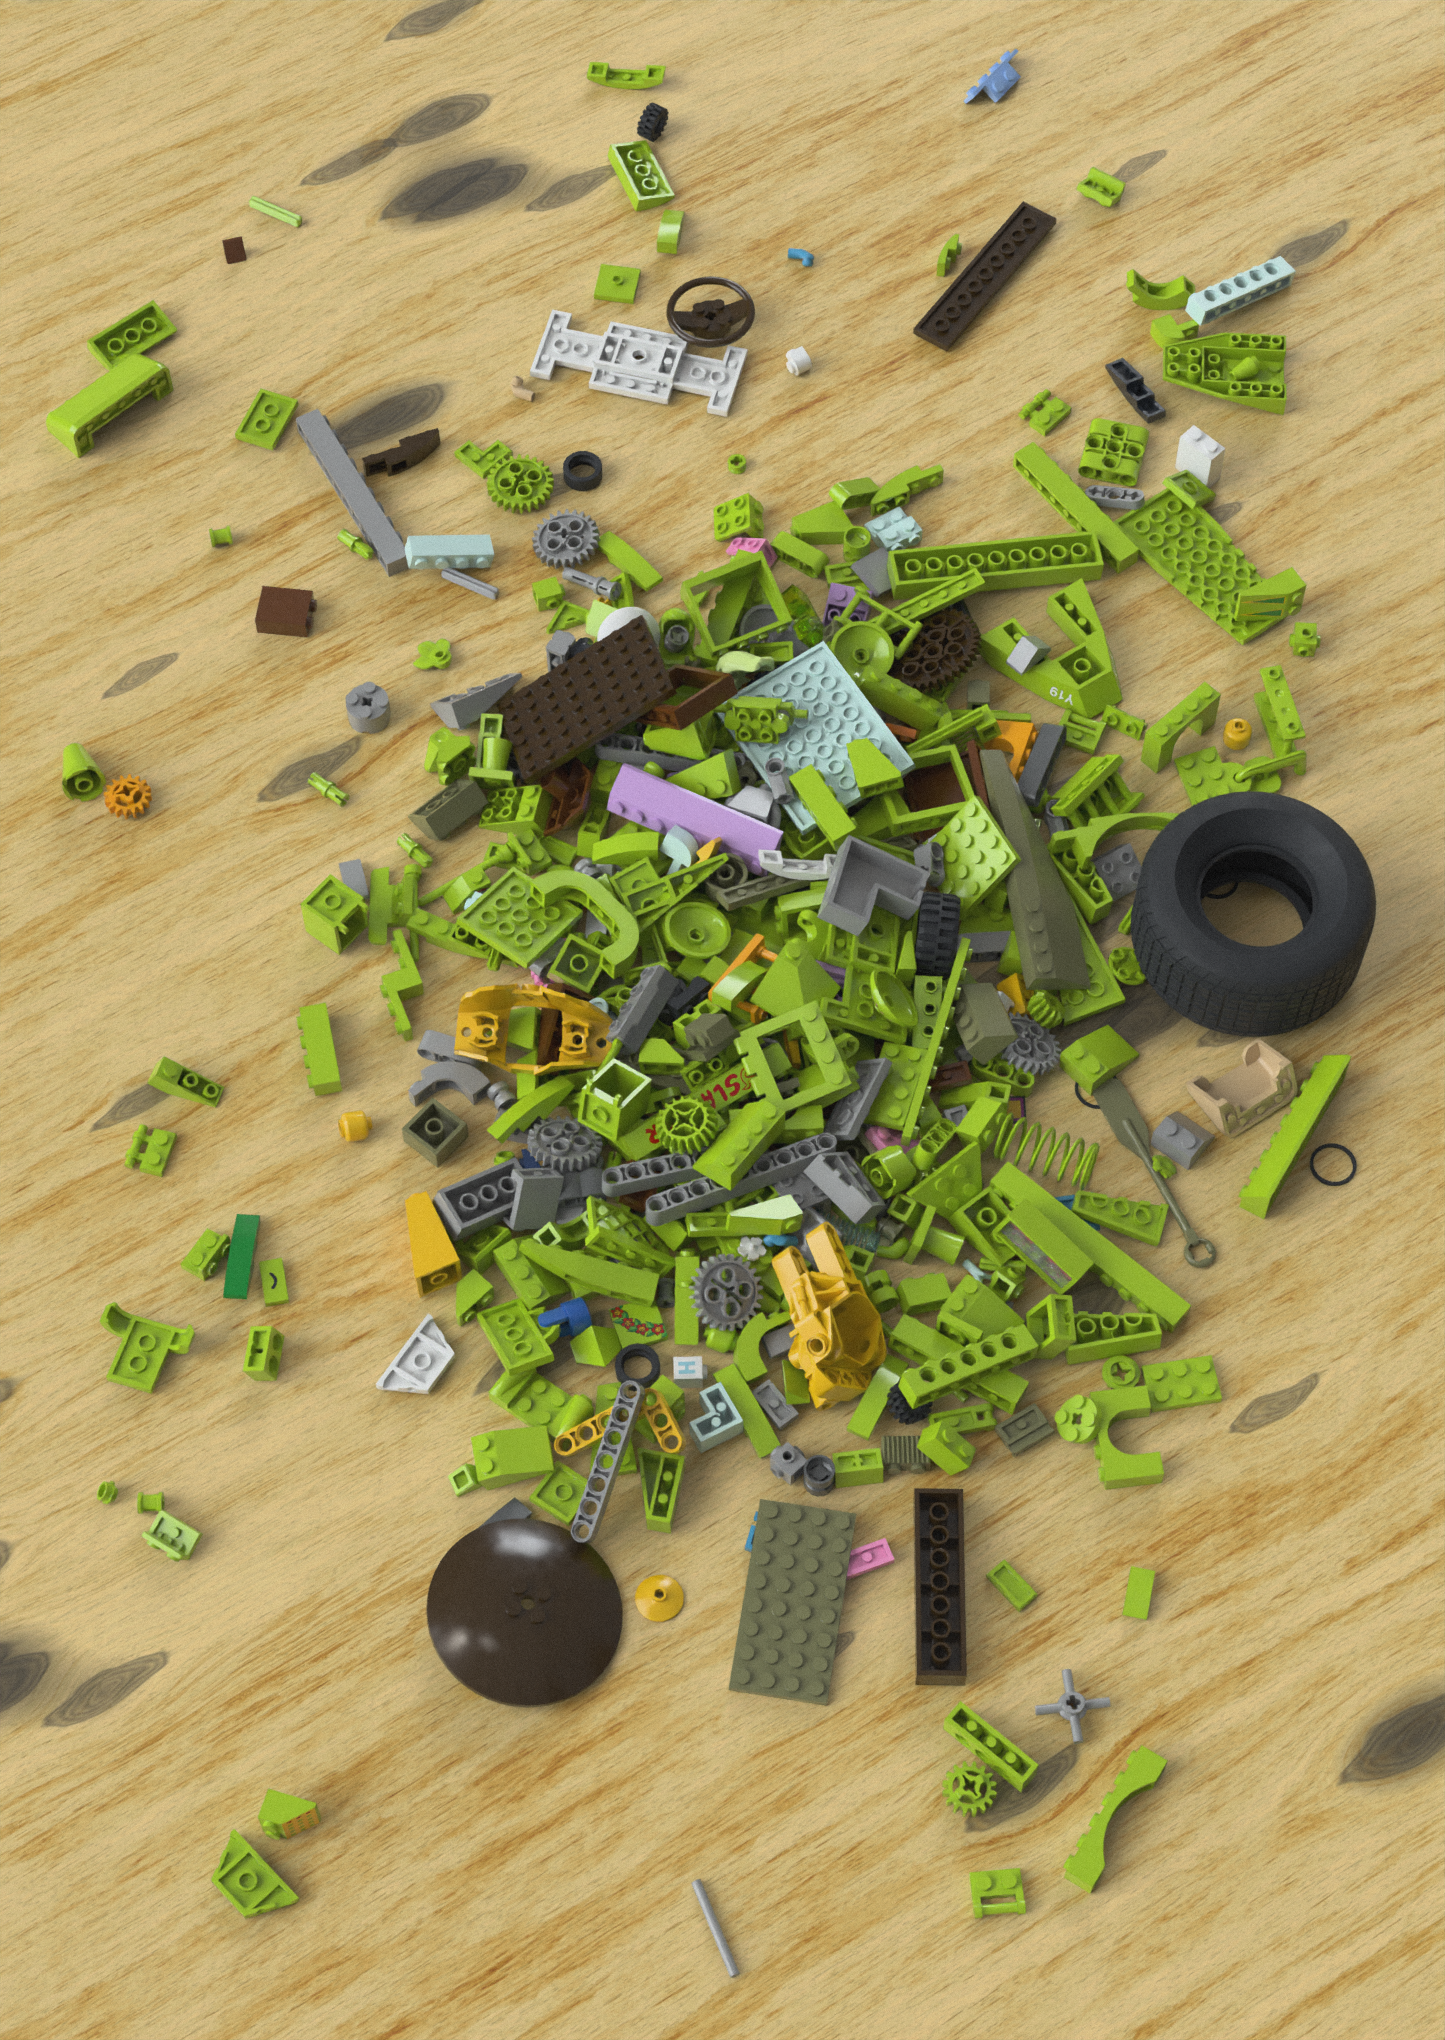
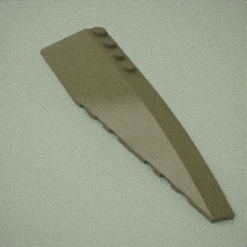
M980 750L992 816L1021 858V861L1004 879L1026 990L1089 989L1090 982L1075 908L1002 750Z

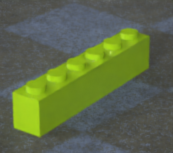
M906 1314L902 1316L892 1331L887 1345L889 1348L922 1366L931 1359L937 1360L944 1357L948 1352H957L964 1349V1346L958 1341L951 1340L942 1335L938 1330L931 1329L920 1323L918 1319ZM1006 1370L964 1389L1012 1415L1024 1397L1029 1382L1020 1375Z

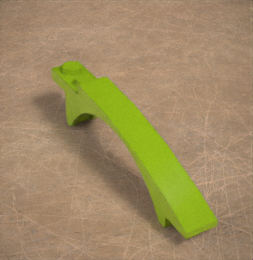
M1126 813L1090 818L1087 827L1081 826L1076 829L1061 830L1053 833L1048 847L1051 854L1072 850L1081 870H1086L1095 850L1110 837L1130 830L1148 829L1161 831L1179 813Z

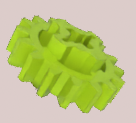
M963 1761L962 1768H959L956 1764L953 1765L954 1773L947 1771L946 1778L948 1780H943L942 1787L947 1788L942 1791V1797H949L946 1800V1805H954L953 1813L962 1810V1817H965L967 1812H971V1815L976 1817L978 1810L984 1814L986 1812L985 1805L988 1807L993 1805V1801L990 1798H996L997 1792L993 1789L996 1788L997 1783L990 1781L993 1777L992 1772L985 1774L986 1766L983 1765L978 1769L976 1768L975 1761H973L971 1767L967 1765L966 1761ZM955 1780H957L959 1787L953 1792L952 1786ZM965 1786H967L969 1789L974 1788V1791H965ZM983 1787H986V1794L982 1799V1795L979 1791L983 1790Z

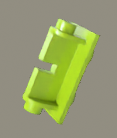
M1107 704L1101 721L1107 722V726L1139 741L1142 731L1144 732L1148 726L1144 719L1141 720L1133 715L1130 716L1115 705Z

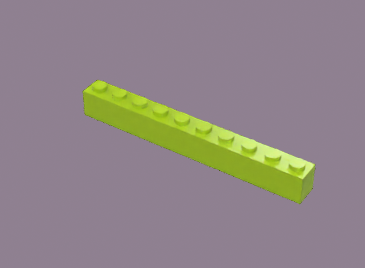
M1009 1161L990 1180L989 1186L1000 1199L1008 1204L1010 1210L1017 1206L1024 1198L1031 1202L1094 1262L1087 1271H1093L1099 1276L1103 1284L1115 1288L1122 1299L1125 1301L1130 1300L1134 1303L1140 1313L1156 1314L1160 1329L1168 1330L1172 1333L1189 1314L1191 1305Z

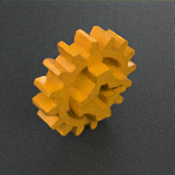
M128 774L125 779L120 775L119 781L112 779L113 785H107V792H104L105 805L109 808L111 814L115 812L117 818L121 815H124L125 819H128L129 815L137 818L136 813L144 814L143 808H150L149 801H152V792L146 780L141 781L138 775L132 779L131 774Z

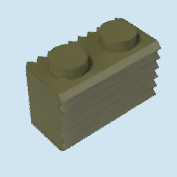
M703 1013L684 1027L686 1040L691 1046L717 1047V1045H721V1042H724V1039H728V1037H731V1034L735 1033L725 1014Z
M882 1436L881 1457L883 1471H887L888 1474H899L901 1471L922 1474L926 1470H930V1458L917 1448L920 1436Z

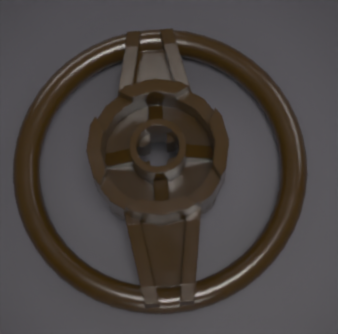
M708 276L690 280L677 288L668 301L666 316L669 326L682 340L699 347L716 348L736 342L749 331L755 318V306L750 294L741 285L726 278ZM702 285L724 286L734 290L742 297V300L725 305L723 300L716 299L695 303L692 311H674L677 301L685 292ZM746 317L744 324L739 330L725 337V334L731 330V326ZM685 331L693 332L694 336L686 333Z

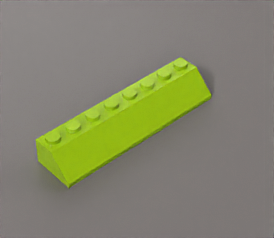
M1348 1054L1323 1055L1320 1062L1316 1061L1310 1071V1074H1312L1310 1080H1304L1300 1088L1302 1092L1300 1097L1295 1096L1290 1105L1292 1111L1289 1115L1285 1114L1279 1126L1282 1127L1280 1132H1274L1269 1142L1272 1144L1270 1149L1263 1151L1259 1159L1262 1163L1259 1168H1253L1249 1176L1251 1182L1248 1186L1244 1185L1238 1196L1241 1198L1240 1208L1265 1219L1343 1083L1352 1056Z

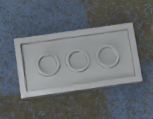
M887 1058L857 1061L855 1069L860 1076L857 1079L860 1089L837 1101L824 1127V1133L834 1135L837 1141L854 1140L858 1136L860 1127L868 1116L870 1107L878 1096L883 1081L889 1074L892 1062Z

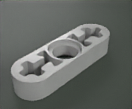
M1092 485L1085 490V494L1091 501H1095L1098 506L1137 510L1145 504L1144 493L1138 489ZM1112 496H1120V497L1117 498V499H1111V498H1110V497H1112Z

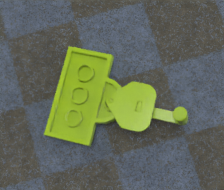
M1215 746L1174 759V765L1191 806L1215 796L1234 792L1276 793L1281 788V779L1277 770L1297 764L1294 766V772L1297 775H1304L1307 766V754L1304 750H1298L1273 759L1267 756L1256 757L1246 761L1244 766L1233 762L1222 763Z

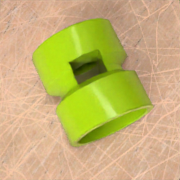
M853 526L845 531L843 557L846 562L858 561L870 554L871 535L866 528Z
M876 1270L860 1280L867 1297L879 1314L893 1309L900 1302L895 1288L891 1287L892 1281L886 1270Z

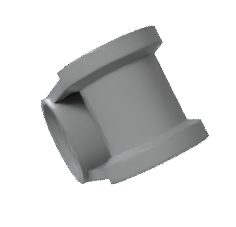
M934 841L914 850L915 866L929 872L927 882L931 886H940L945 879L943 849L941 845Z

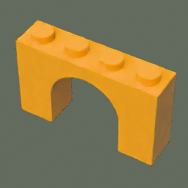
M996 720L1002 735L983 743L986 750H1002L1014 754L1013 759L1008 765L1018 784L1039 733L1034 723Z

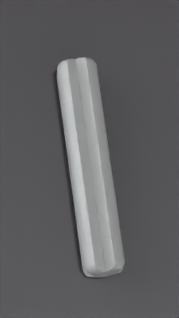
M445 568L441 572L442 578L493 600L499 595L497 587L453 568Z

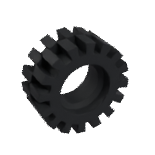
M655 103L647 105L646 110H643V115L640 116L641 120L638 122L637 134L652 142L658 140L661 132L664 131V126L667 124L668 110Z
M899 1383L890 1388L889 1391L891 1392L887 1394V1397L891 1400L887 1401V1405L892 1406L889 1411L890 1413H895L893 1416L895 1420L900 1418L899 1423H905V1425L914 1424L927 1418L928 1414L931 1413L932 1409L929 1407L933 1406V1402L912 1409L899 1389Z

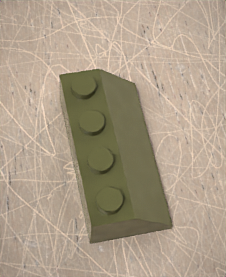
M993 983L961 984L958 986L961 987L958 1001L954 1000L952 1004L953 1007H956L953 1020L966 1050L984 1065L1015 1041L1018 1035Z

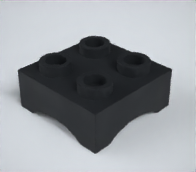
M696 976L684 992L668 999L666 1008L673 1022L685 1013L693 1014L695 1006L705 999L709 1000L710 983Z

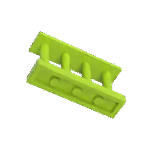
M1281 665L1261 668L1259 670L1266 691L1254 693V701L1274 758L1297 751L1294 740L1306 737Z
M1107 754L1051 808L1054 816L1068 817L1076 829L1081 826L1084 827L1076 814V808L1081 803L1091 818L1101 817L1090 800V794L1093 791L1097 790L1110 812L1106 816L1129 813L1140 804L1145 794L1142 792H1130L1118 773V767L1124 762L1121 755ZM1109 776H1111L1124 797L1117 805L1104 786V781Z

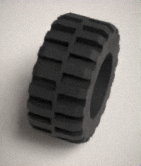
M929 891L923 893L918 911L915 943L917 969L915 975L942 977V980L950 978L954 963L960 916V898L957 895Z

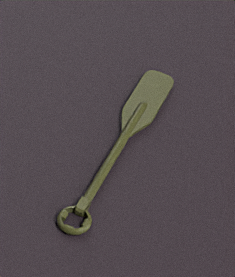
M1115 1078L1106 1080L1093 1091L1097 1104L1118 1141L1143 1160L1163 1198L1169 1204V1208L1187 1241L1184 1247L1186 1261L1194 1267L1203 1268L1209 1266L1216 1258L1214 1245L1205 1238H1198L1159 1171L1155 1172L1152 1168L1154 1161L1150 1156L1148 1128L1124 1085ZM1204 1244L1208 1253L1212 1254L1210 1258L1206 1257L1200 1262L1195 1261V1257L1188 1249Z

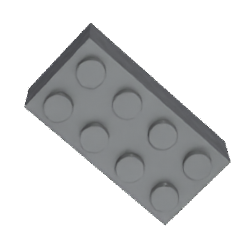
M516 1157L437 1192L432 1201L433 1206L454 1241H458L503 1221L505 1215H511L517 1183L511 1178L512 1169H523Z

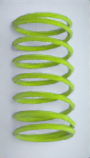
M1012 1112L1007 1115L993 1153L995 1159L1004 1160L1011 1141L1023 1122L1022 1135L1014 1166L1019 1164L1025 1147L1037 1128L1036 1141L1028 1167L1029 1172L1032 1171L1045 1141L1052 1132L1050 1147L1042 1173L1043 1177L1047 1176L1053 1159L1066 1138L1057 1181H1061L1068 1163L1080 1143L1078 1160L1071 1186L1074 1187L1084 1168L1079 1187L1081 1190L1085 1189L1099 1153L1100 1146L1098 1143H1093L1083 1157L1085 1141L1082 1137L1075 1141L1069 1151L1070 1135L1068 1132L1064 1133L1055 1145L1056 1130L1054 1127L1049 1128L1041 1139L1042 1126L1040 1122L1035 1123L1027 1133L1028 1124L1026 1117L1020 1118L1012 1129L1014 1115Z

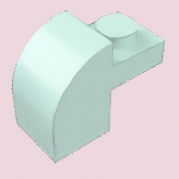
M677 825L667 833L659 849L674 859L667 875L692 866L698 859L696 852L699 850L695 838Z

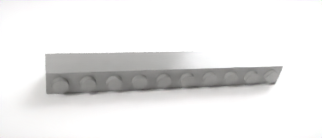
M316 409L297 417L296 423L299 434L365 540L374 550L375 556L387 575L390 577L408 569L405 546L403 545L401 534L399 531L395 532L391 518L385 516L384 508L380 502H376L372 488L366 486L363 474L357 472L355 461L347 456L348 452L345 445L339 443L336 431L330 429L326 415L322 416L320 411Z

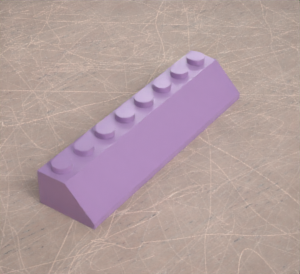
M623 763L609 795L608 811L663 835H667L677 825L695 838L699 849L711 840L721 837L722 843L716 856L722 853L736 854L743 859L748 872L760 877L768 876L770 872L760 866L759 849L776 851L780 849L783 831L626 763Z

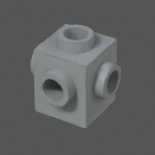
M786 1442L782 1447L780 1445L777 1446L770 1454V1470L777 1478L780 1479L782 1477L790 1486L804 1474V1465L807 1459L804 1458V1453L797 1446H792L789 1442Z

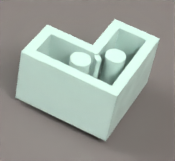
M721 1382L699 1392V1403L705 1415L689 1422L692 1439L699 1451L703 1453L742 1433L743 1420Z

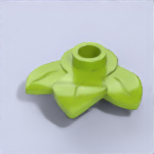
M441 638L436 643L432 641L420 643L418 651L421 656L414 661L413 665L425 670L434 666L438 669L447 668L451 664L452 659L449 641Z

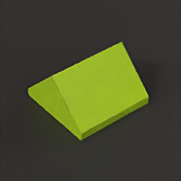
M495 1224L480 1230L471 1236L462 1247L456 1250L458 1258L471 1270L474 1268L482 1275L495 1263L493 1260V1250L512 1240L511 1232L508 1228Z

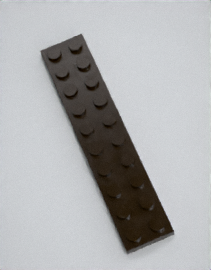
M1023 201L913 328V334L947 352L1055 226L1056 218Z

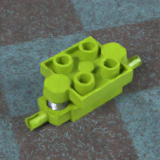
M739 696L738 699L730 698L726 704H721L713 709V713H725V727L735 730L736 741L779 744L780 733L786 732L788 727L792 726L795 718L808 719L809 715L808 710L795 709L792 702H782V699L750 696Z

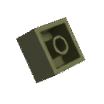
M434 1098L402 1128L404 1142L436 1167H439L469 1137L467 1123Z

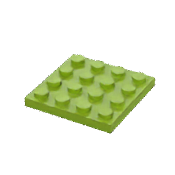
M976 795L931 840V842H938L943 849L945 879L937 888L941 893L957 895L960 898L959 920L962 921L1021 861V858L982 799Z
M512 867L457 917V925L528 969L583 917V911L567 900L557 901L543 908L530 895L531 880L533 879Z

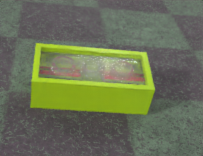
M1026 1198L1015 1206L992 1231L1059 1295H1062L1073 1286L1094 1263Z

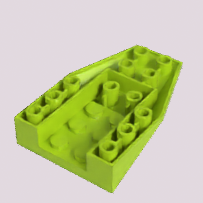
M1220 333L1163 345V380L1221 399L1284 415L1287 400L1286 384H1284L1286 335ZM1247 356H1255L1261 365V370L1258 371V374L1241 381H1232L1229 372Z

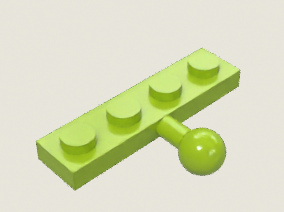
M737 1197L720 1203L725 1207L726 1212L686 1213L685 1217L689 1237L766 1234L727 1232L728 1212L735 1211L734 1205L737 1202Z

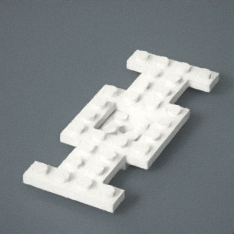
M552 310L530 369L531 377L550 380L555 365L592 372L589 381L590 389L668 405L673 389L710 396L707 413L727 417L748 355V349L728 345L722 361L687 354L685 352L688 343L677 335L610 322L608 330L603 336L570 330L572 313ZM640 355V356H643L644 358H643V359H640V360H637V359H635L634 357Z

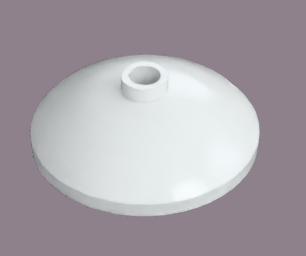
M625 607L614 611L606 617L599 628L597 641L602 640L614 630H618L640 615H643L646 619L657 647L660 642V629L654 617L646 610L638 607Z

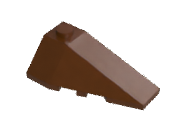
M565 983L547 985L548 989L587 1002L596 998ZM541 1009L537 1065L546 1066L551 1062H558L563 1026L562 1012L560 1010ZM561 1070L548 1074L558 1076Z

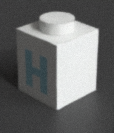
M702 1356L673 1357L674 1384L680 1388H703V1379H707V1365H702Z

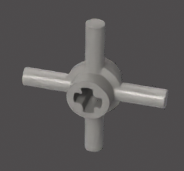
M1071 1669L1062 1670L1065 1693L1059 1698L1058 1703L1035 1705V1714L1037 1716L1059 1713L1064 1719L1070 1721L1073 1743L1080 1744L1084 1742L1080 1719L1085 1716L1089 1709L1110 1707V1699L1105 1697L1086 1700L1083 1695L1075 1692ZM1069 1703H1073V1706L1076 1707V1709H1072Z

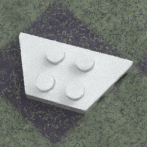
M427 1314L378 1380L376 1387L379 1390L429 1394L454 1360L455 1353L450 1345L447 1344L444 1335L438 1329L430 1314Z

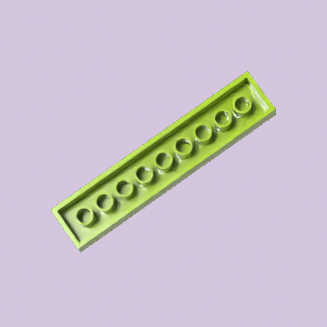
M1096 531L892 550L888 552L887 571L894 600L915 598L974 568H977L986 583V588L978 591L981 592L1072 583L1081 578L1083 581L1101 580L1104 567Z

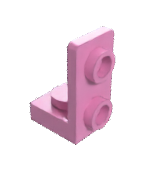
M737 537L726 550L728 555H736L738 549L752 553L762 550L769 568L778 558L768 540L762 538Z

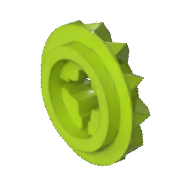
M1113 1356L1104 1363L1102 1368V1380L1106 1382L1108 1387L1113 1389L1135 1387L1140 1378V1369L1137 1363L1127 1356ZM1117 1368H1119V1370H1121L1122 1373H1127L1124 1376V1381L1120 1378V1376H1114L1117 1374Z

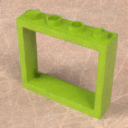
M955 744L943 745L929 750H920L908 755L915 763L914 769L951 761L966 801L898 816L889 791L877 794L892 837L946 826L974 796Z

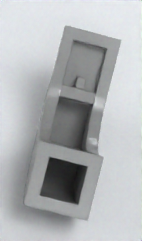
M447 1061L430 1065L421 1070L422 1080L415 1082L408 1092L410 1101L415 1107L434 1093L444 1089H453L461 1092L475 1105L487 1096V1090L491 1087V1083L482 1072L473 1066L461 1062Z

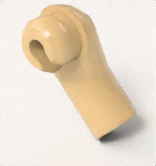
M514 376L510 383L514 396L532 402L535 392L524 388L522 377Z

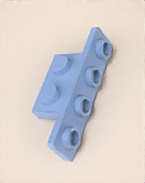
M1015 49L1011 53L1009 51L1005 52L1000 57L1001 62L999 64L996 62L989 69L991 73L989 75L984 74L977 81L979 85L977 87L974 85L966 92L968 97L964 102L968 103L983 89L996 103L1021 77L1008 63L1018 53V50Z

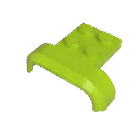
M116 1302L106 1305L100 1319V1324L110 1333L123 1338L106 1378L110 1382L152 1394L169 1353L186 1354L189 1352L195 1337L192 1326L188 1324L186 1329H180L127 1313Z

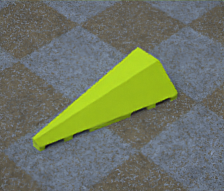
M720 854L621 893L620 896L624 906H626L629 913L635 919L639 933L729 860L727 854Z

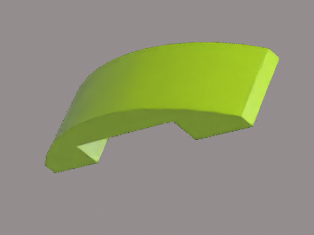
M590 62L587 79L612 88L644 89L663 83L666 66L646 65V70L612 69L609 67V63Z

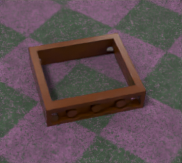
M675 664L667 670L675 689L683 685L702 690L677 706L661 703L634 721L681 731L738 694L734 683L735 680L732 674Z

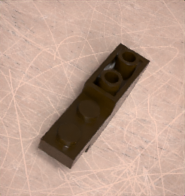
M438 428L407 436L399 440L400 447L390 448L387 451L362 458L366 477L384 471L390 477L408 470L423 461L441 444Z

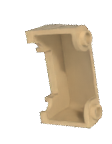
M1259 1038L1244 1048L1242 1054L1243 1064L1209 1084L1208 1079L1204 1076H1197L1186 1083L1191 1097L1220 1132L1229 1138L1237 1136L1285 1106L1297 1094V1083L1292 1062Z

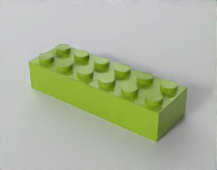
M738 549L736 556L731 557L730 563L753 553ZM754 572L722 584V591L717 592L715 598L716 606L709 612V623L707 626L716 646L739 637L740 621L744 614L752 608L760 588ZM703 639L700 645H696L694 650L696 662L697 659H700L701 667L704 668L716 666L719 658L717 655L711 657Z

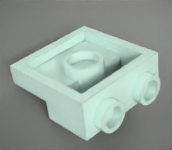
M900 507L864 524V528L869 531L871 539L879 549L884 547L887 552L914 546L922 540L921 527L912 516L907 517Z

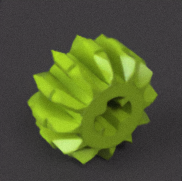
M1045 990L1034 994L1030 998L1027 1007L1030 1016L1035 1019V1022H1038L1041 1027L1045 1026L1047 1029L1059 1025L1063 1021L1062 1019L1065 1017L1066 1012L1065 1008L1062 1007L1063 1003L1059 1002L1058 998L1054 997L1051 992L1048 993Z

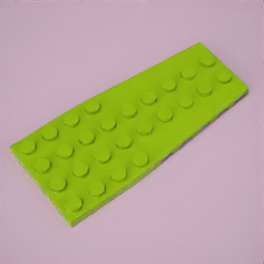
M1166 488L1145 501L1142 508L1131 510L1113 522L1124 531L1131 541L1137 544L1139 555L1158 574L1241 645H1245L1283 620L1235 621L1234 615L1239 593L1265 581L1266 578L1262 579L1256 572L1257 568L1254 564L1247 562L1242 550L1235 548L1232 544L1233 540L1201 506L1192 509Z

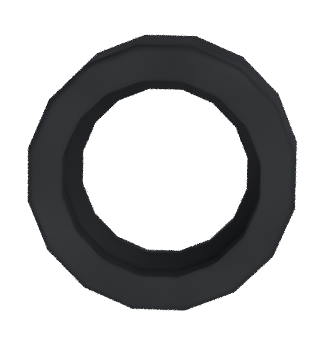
M577 451L570 454L563 463V476L566 484L571 489L577 491H588L597 487L602 480V463L599 457L588 451ZM578 465H588L593 467L595 472L588 477H577L571 473V469Z
M639 1343L623 1348L617 1355L615 1362L618 1381L621 1384L629 1380L640 1383L644 1389L650 1388L659 1379L660 1375L659 1356L654 1349ZM636 1356L647 1358L652 1365L650 1374L640 1379L630 1378L624 1372L626 1360ZM631 1386L628 1390L637 1391V1388Z

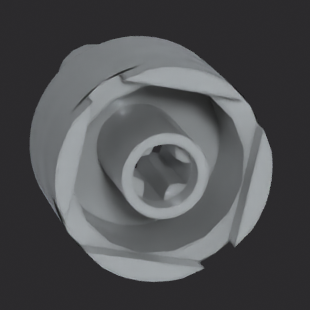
M366 682L355 687L346 695L348 721L354 730L360 733L364 731L375 734L387 727L391 711L389 698L384 689L373 682Z

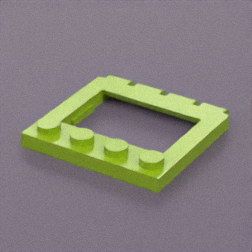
M816 1000L739 1032L741 1037L733 1040L739 1056L746 1053L749 1054L742 1058L741 1061L748 1077L757 1074V1077L750 1080L756 1097L766 1095V1098L758 1102L767 1101L785 1111V1113L852 1086ZM800 1021L826 1082L783 1100L757 1039L780 1032Z

